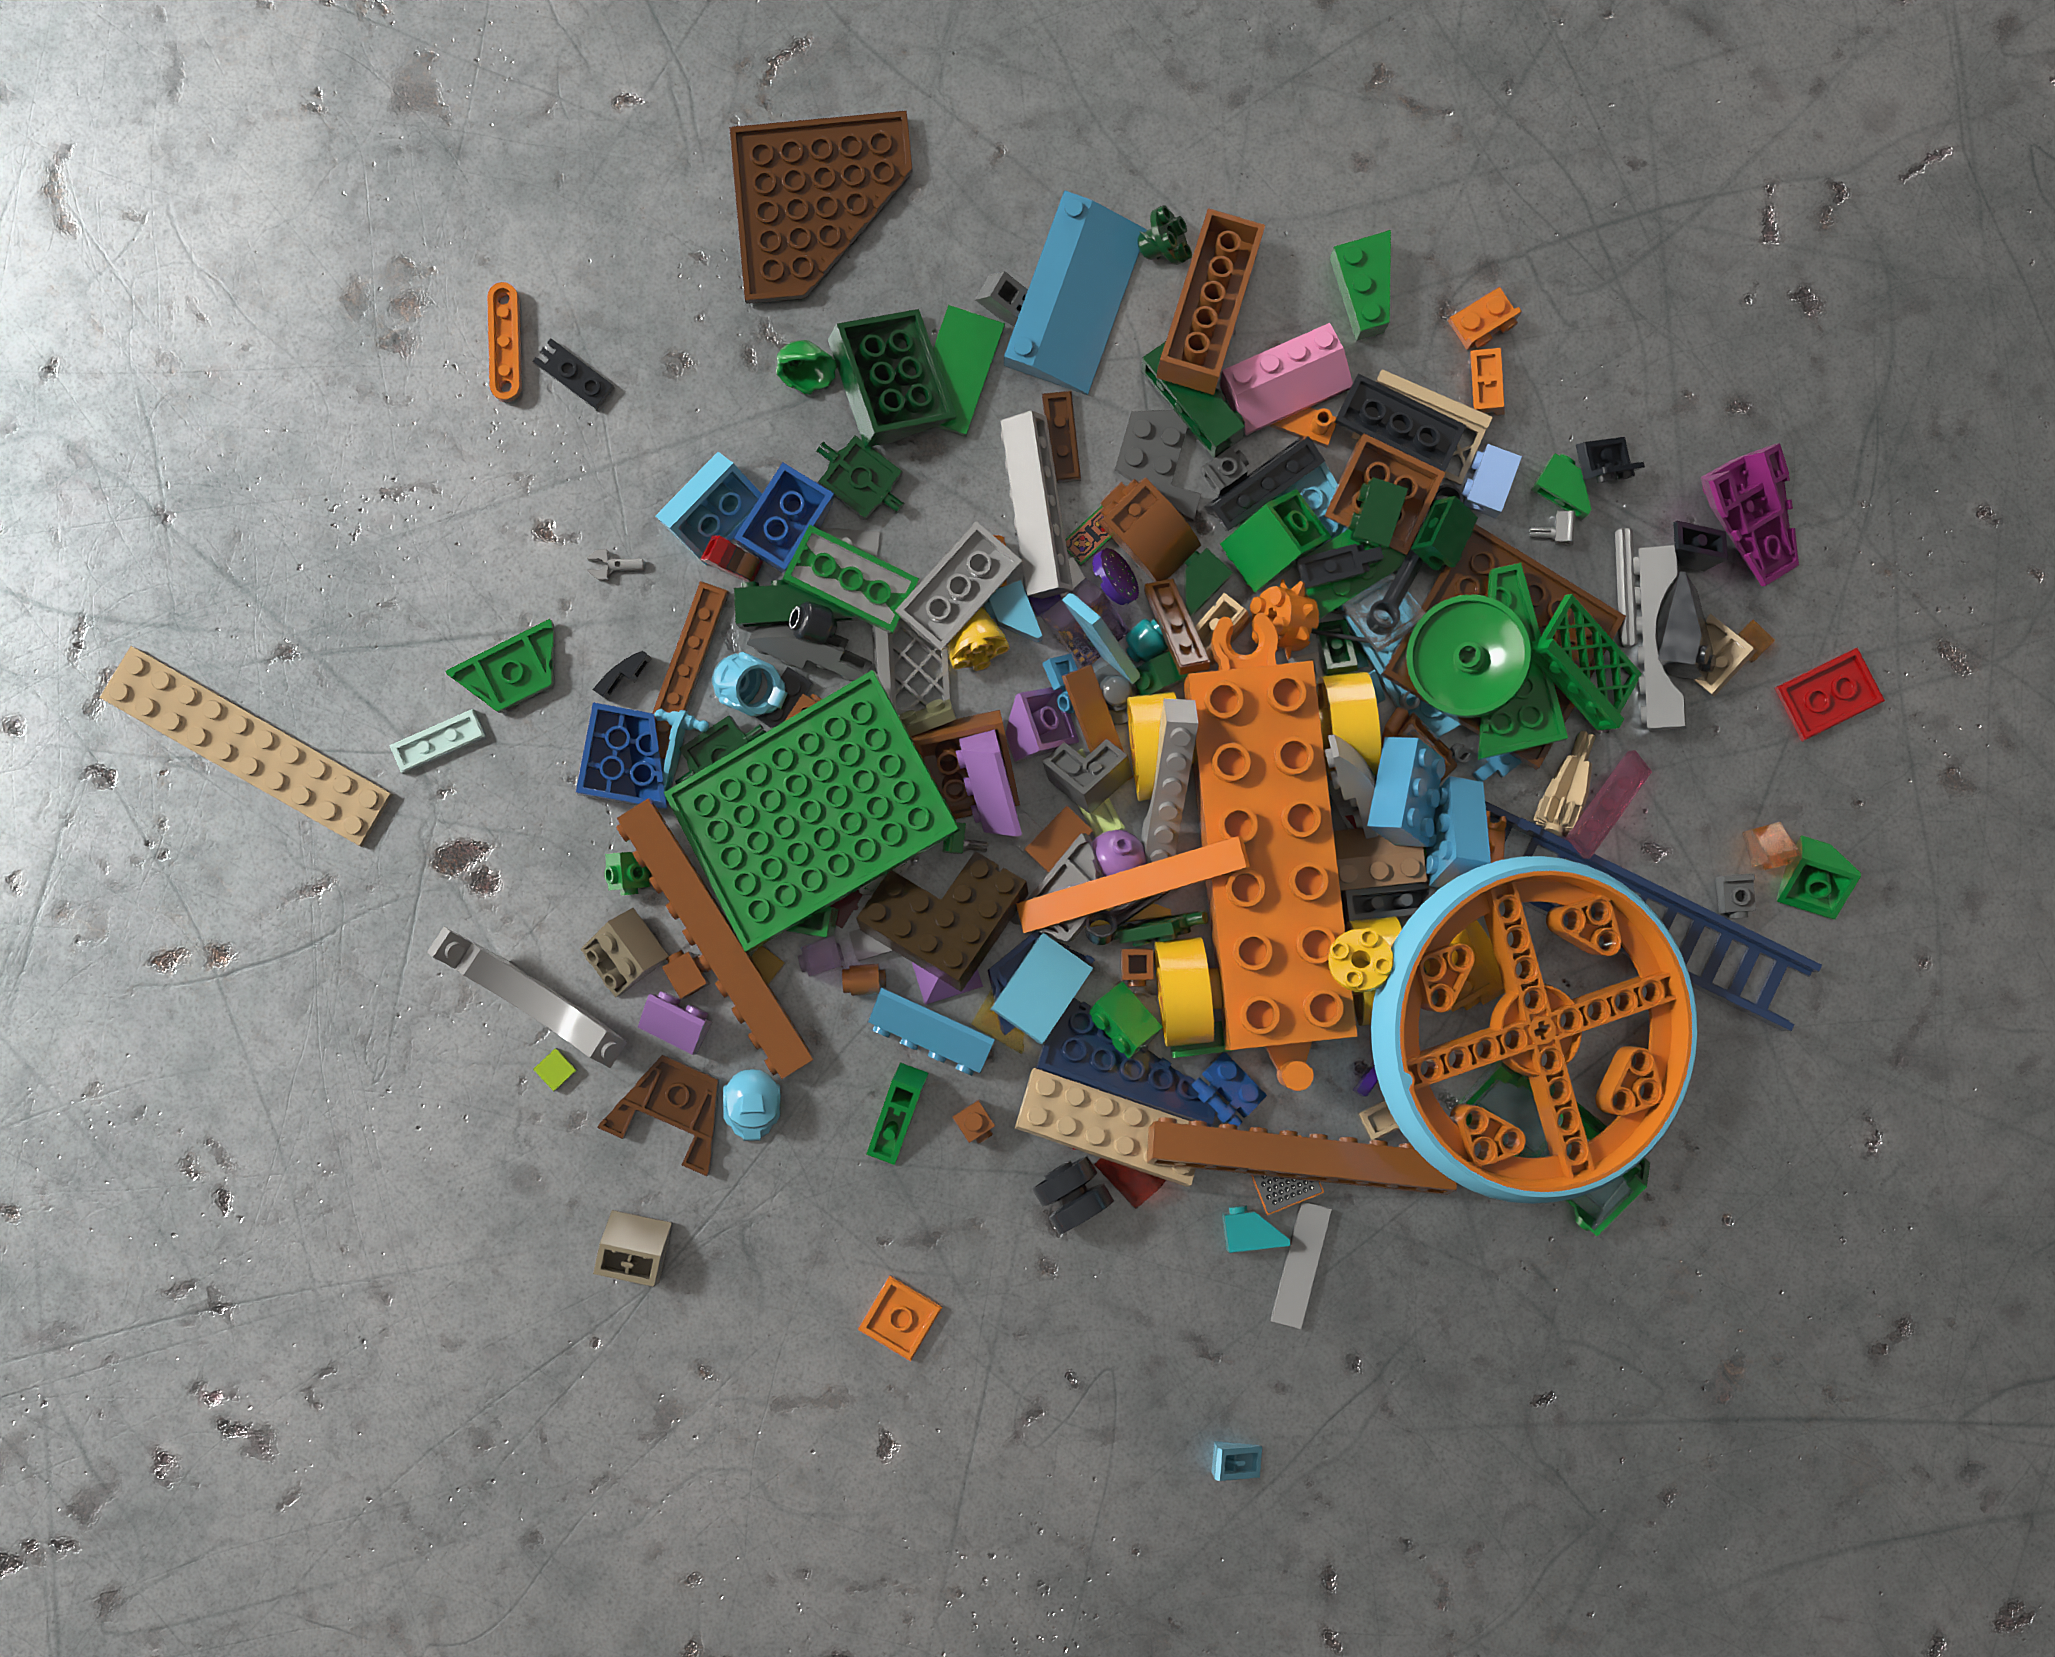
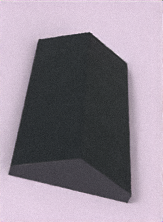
M1359 373L1334 422L1361 436L1363 434L1371 436L1444 472L1467 426Z

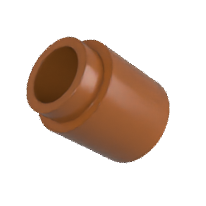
M879 963L850 965L849 969H842L843 993H851V996L879 994L881 988H886L887 986L886 970L880 969Z

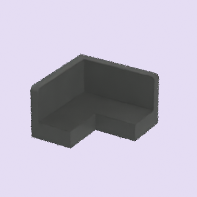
M1108 739L1102 742L1086 758L1063 742L1042 761L1048 780L1089 814L1133 775L1128 755Z

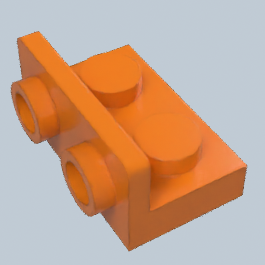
M1498 287L1451 316L1448 322L1466 350L1475 345L1479 349L1493 339L1491 335L1501 330L1502 333H1505L1518 324L1517 319L1522 310L1520 307L1514 309L1502 289Z

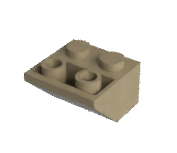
M634 908L609 920L580 949L585 955L586 960L593 966L615 998L654 971L669 957Z
M611 1210L599 1244L593 1274L653 1287L660 1283L673 1222Z

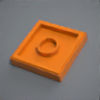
M890 1275L858 1330L911 1361L943 1306Z

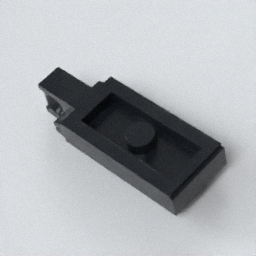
M1355 543L1299 558L1296 560L1301 581L1305 583V590L1363 575L1370 571L1369 565L1383 561L1384 556L1381 546L1365 550L1363 544L1357 545Z

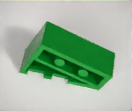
M1391 230L1334 246L1330 255V261L1356 341L1385 333L1390 323Z

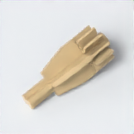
M1586 731L1578 733L1571 755H1568L1566 760L1563 759L1537 807L1533 821L1536 822V825L1544 826V830L1557 836L1563 835L1568 837L1569 834L1575 837L1579 832L1585 814L1583 808L1589 795L1592 763L1588 761L1596 738L1594 734H1588Z

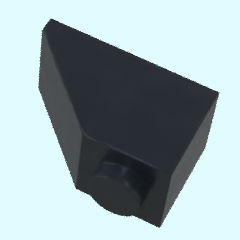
M1678 520L1673 522L1675 553L1680 567L1705 572L1728 560L1726 531Z

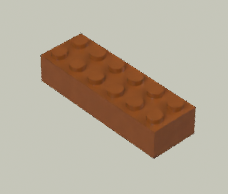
M1210 208L1207 209L1160 358L1156 378L1214 395L1265 229L1264 224Z

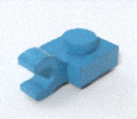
M1509 753L1486 758L1488 762L1475 771L1472 776L1476 781L1483 782L1494 772H1497L1502 778L1521 764L1522 761Z

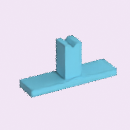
M1374 669L1368 673L1373 683L1378 704L1386 698L1377 672Z

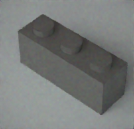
M1429 882L1342 891L1340 893L1344 924H1347L1348 921L1396 916L1398 919L1411 918L1418 908L1436 892V887L1429 886Z

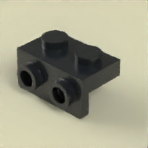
M1625 437L1587 441L1576 445L1583 480L1596 479L1597 483H1604L1614 480L1615 476H1617V480H1624L1635 477L1636 470L1645 468L1644 461L1631 463Z

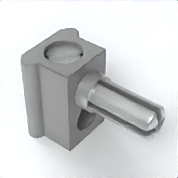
M1557 511L1556 527H1531L1530 537L1555 539L1556 545H1573L1575 512Z

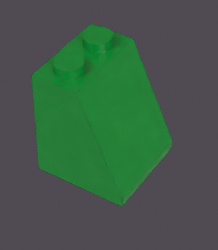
M1295 489L1266 503L1221 542L1220 545L1226 552L1228 559L1235 564L1243 575L1244 581L1254 592H1257L1297 565V559L1303 558L1331 539L1332 536L1299 491Z

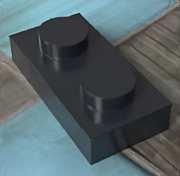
M789 667L786 668L781 676L785 683V692L788 693L781 709L777 708L772 713L754 716L771 729L786 720L801 695H807L814 685Z

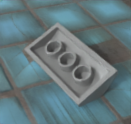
M976 521L901 603L895 612L918 635L942 651L1022 563V560Z

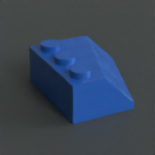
M593 702L576 793L578 795L638 805L651 798L657 808L667 809L666 797L663 793L665 790L654 714Z

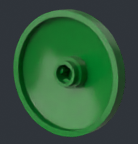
M1460 595L1438 603L1418 621L1408 642L1407 668L1410 679L1418 693L1438 711L1461 718L1481 717L1500 710L1509 704L1521 691L1531 669L1532 646L1522 621L1508 606L1498 600L1482 595Z

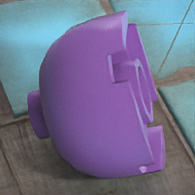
M1117 829L1107 831L1096 837L1092 842L1103 877L1147 864L1142 842L1135 835L1127 831Z

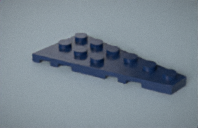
M1073 998L1043 1042L1036 1069L1188 1121L1207 1122V1127L1213 1125L1216 1111L1207 1101L1203 1103L1197 1097L1199 1093L1191 1086L1195 1079L1180 1073L1164 1057L1159 1058L1149 1051L1147 1045L1128 1059L1124 1053L1119 1052L1114 1047L1112 1039L1105 1031L1099 1029L1094 1024L1089 1014L1092 1006L1084 1001L1080 1002Z

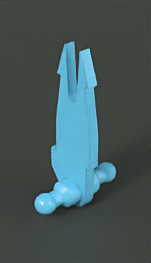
M658 709L654 713L658 721H667L672 726L662 774L665 791L672 788L681 755L679 748L683 746L685 730L690 731L694 728L700 732H706L709 729L707 721L696 720L694 716L688 715V711L685 710L669 713L663 709Z

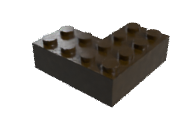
M977 851L973 853L942 899L891 870L858 914L856 920L860 931L962 992L1017 912L1016 903L1023 902L1028 896L1027 881L1004 867L1000 872L997 863Z

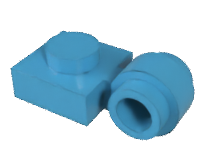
M1072 654L1050 658L1042 664L1053 691L1059 689L1063 691L1057 699L1058 707L1061 711L1068 714L1075 713L1062 679L1063 675L1078 669Z

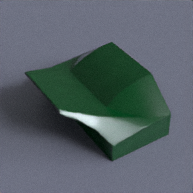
M1346 619L1320 622L1316 629L1353 636L1348 630ZM1316 634L1318 651L1326 676L1358 671L1359 668L1369 666L1367 656L1358 641Z

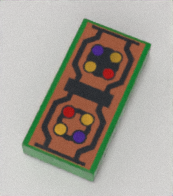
M1102 506L1065 539L1067 553L1080 566L1084 565L1112 539L1097 523L1103 517L1101 511L1104 508Z

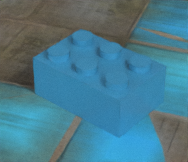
M1385 737L1367 826L1394 845L1428 847L1430 837L1434 832L1433 819L1435 808L1440 801L1439 787L1441 778L1445 774V759L1419 738Z
M1449 776L1439 787L1440 801L1435 808L1433 819L1434 832L1430 837L1428 847H1426L1427 860L1425 868L1426 873H1428L1429 886L1441 888L1456 877L1491 863L1483 782Z

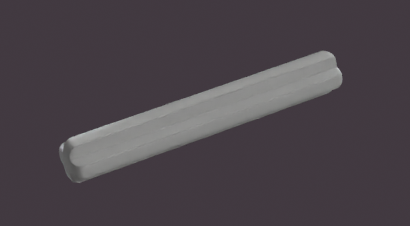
M1621 528L1615 532L1618 611L1626 617L1619 628L1621 646L1633 647L1638 643L1633 566V530Z

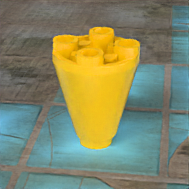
M983 607L976 612L947 644L949 659L955 670L973 667L975 671L986 669L991 665L990 660L1010 649L1004 633Z

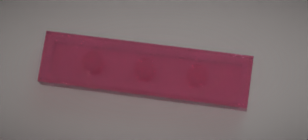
M1636 750L1628 751L1566 836L1583 859L1593 856L1652 773Z

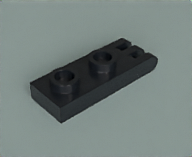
M550 338L547 344L555 352L552 354L545 348H542L539 353L548 361L544 363L541 359L535 357L532 362L597 411L615 387Z

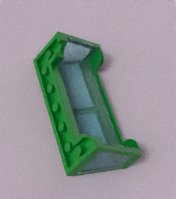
M1501 1060L1491 1063L1458 1104L1465 1103L1482 1107L1523 1131L1526 1140L1525 1147L1520 1153L1514 1155L1515 1157L1534 1158L1550 1156L1529 1077L1515 1072ZM1553 1083V1084L1551 1085V1087H1550V1095H1551V1096H1552V1095L1554 1094V1092H1555V1085H1554V1083ZM1577 1102L1588 1142L1603 1132L1607 1126ZM1471 1112L1466 1118L1467 1126L1472 1122ZM1563 1114L1559 1116V1126L1563 1123ZM1507 1133L1503 1137L1504 1146L1508 1143L1509 1139ZM1571 1144L1567 1147V1156L1571 1153ZM1643 1158L1634 1168L1617 1180L1591 1193L1566 1200L1575 1208L1577 1224L1585 1231L1590 1230L1598 1236L1647 1188L1650 1162Z

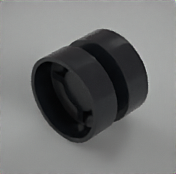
M1088 1155L1073 1163L1069 1160L1047 1173L1044 1176L1045 1180L1032 1188L1042 1207L1057 1201L1060 1202L1061 1206L1049 1216L1059 1235L1084 1223L1114 1202L1104 1183L1087 1189L1086 1184L1098 1173Z

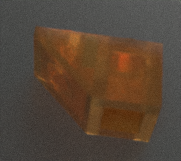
M1781 822L1742 832L1752 867L1762 865L1763 870L1791 864L1790 857L1800 855L1797 846Z

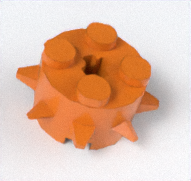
M1281 579L1280 587H1269L1259 597L1252 599L1250 612L1252 613V621L1258 613H1264L1272 621L1278 635L1276 652L1280 649L1284 650L1288 660L1291 658V651H1301L1310 644L1311 641L1308 640L1312 628L1317 629L1319 611L1317 602L1314 599H1310L1306 594L1303 581L1297 583L1292 589H1288L1284 579ZM1253 631L1252 640L1258 644V637Z

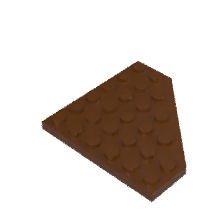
M907 110L729 127L745 303L806 298L913 172Z

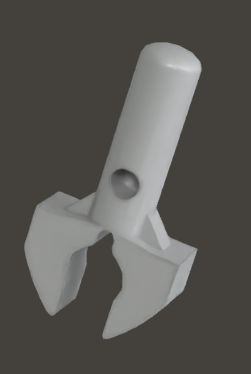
M598 549L587 558L589 562L603 561L607 565L603 566L600 570L587 569L599 581H609V575L614 571L644 570L646 566L644 559H613L609 556L607 549Z

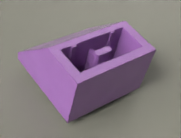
M660 991L658 995L649 994L638 1028L692 1055H696L713 1023L706 1019L708 1013L693 1005H687L686 1008L680 1006L681 999L667 992Z

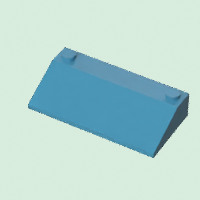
M1064 190L1004 355V366L1088 395L1140 252L1137 243L1140 231L1145 232L1147 229L1091 199Z

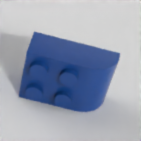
M782 462L734 539L738 546L785 574L809 524L818 529L821 527L832 507L835 495Z

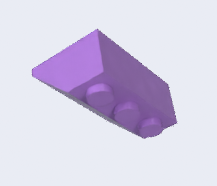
M995 730L959 739L961 750H957L956 754L960 769L966 767L969 777L963 778L967 795H974L976 801L975 805H971L975 823L981 822L985 833L1009 836L1022 835Z

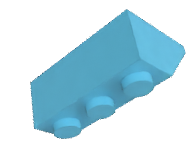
M717 452L655 517L700 560L712 536L720 535L729 541L735 537L762 493L733 462Z

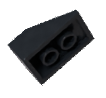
M1680 572L1658 660L1670 676L1706 681L1708 672L1712 673L1714 670L1716 656L1713 654L1698 591L1686 572Z

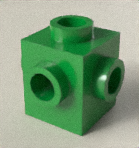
M633 852L605 854L606 868L604 877L608 884V891L620 890V896L639 894L638 888L650 887L649 878L651 877V872L647 866L642 868L638 864Z

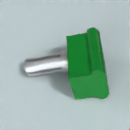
M957 822L961 831L943 840V853L962 854L963 850L987 852L988 850L985 847L968 845L988 846V842L965 838L966 823Z

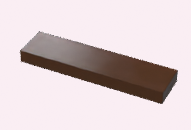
M1174 579L1146 583L1144 592L1179 674L1183 675L1208 670L1210 667L1209 658Z

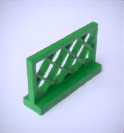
M1573 594L1565 595L1539 641L1531 642L1532 659L1596 730L1620 728L1624 721V717L1620 713L1642 673ZM1569 608L1574 612L1575 625L1568 624L1567 612ZM1585 627L1592 632L1593 645H1586ZM1576 628L1577 646L1571 647L1569 629ZM1557 630H1560L1562 648L1552 639ZM1602 647L1609 651L1610 665H1604ZM1593 648L1595 666L1589 667L1587 649ZM1571 650H1578L1580 668L1573 662ZM1620 667H1623L1629 674L1624 685L1621 682ZM1611 668L1613 686L1609 687L1606 685L1605 669ZM1589 670H1596L1597 687L1590 681ZM1613 689L1615 701L1613 705L1608 701L1607 690Z

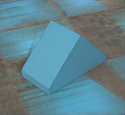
M1214 1441L1212 1462L1214 1479L1226 1481L1260 1478L1262 1446Z

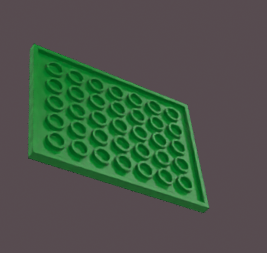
M873 670L663 792L744 951L748 953L961 831L879 677Z

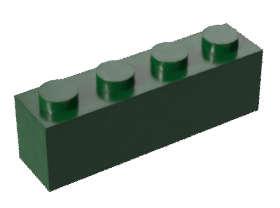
M1164 342L1142 357L1141 371L1212 457L1216 458L1229 447L1243 439L1244 419L1236 410L1232 411L1226 404L1225 396L1218 388H1216L1214 395L1156 378L1165 345Z
M782 580L771 581L770 586H759V582H743L741 587L734 588L735 623L739 628L789 625L793 609L807 601L829 607L833 612L834 620L837 622L859 621V618Z

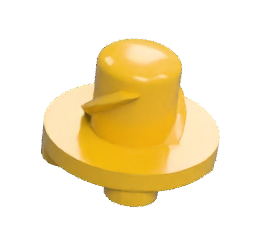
M1371 928L1354 929L1343 933L1331 945L1328 961L1329 969L1333 978L1342 987L1354 992H1368L1383 985L1389 977L1393 967V953L1388 942L1381 935L1377 934L1375 930Z

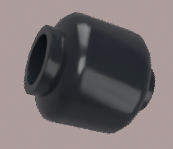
M807 601L793 609L789 620V627L793 630V635L796 639L821 645L828 638L834 636L837 629V621L834 620L833 612L829 607Z

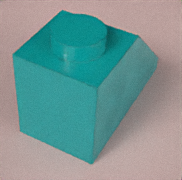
M1247 1205L1229 1207V1213H1222L1226 1250L1229 1253L1291 1246L1290 1239L1256 1212L1247 1210Z

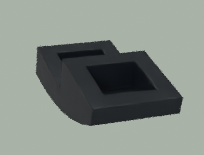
M644 651L631 655L607 672L592 690L608 700L624 677L635 683L652 658Z

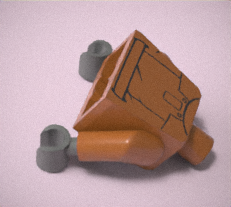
M1410 691L1405 692L1399 697L1401 707H1397L1385 724L1381 737V748H1383L1385 737L1419 738L1445 759V774L1441 778L1442 782L1457 768L1458 762H1468L1471 754L1465 752L1459 758L1458 752L1464 747V744L1456 743L1449 749L1414 712L1409 715V710L1419 706L1420 699L1416 698L1413 704L1409 706L1406 703V697L1410 694Z

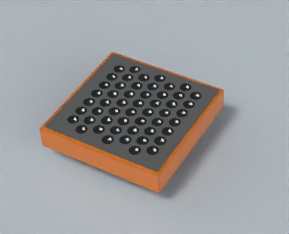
M1250 1174L1267 1216L1324 1193L1322 1185L1318 1181Z

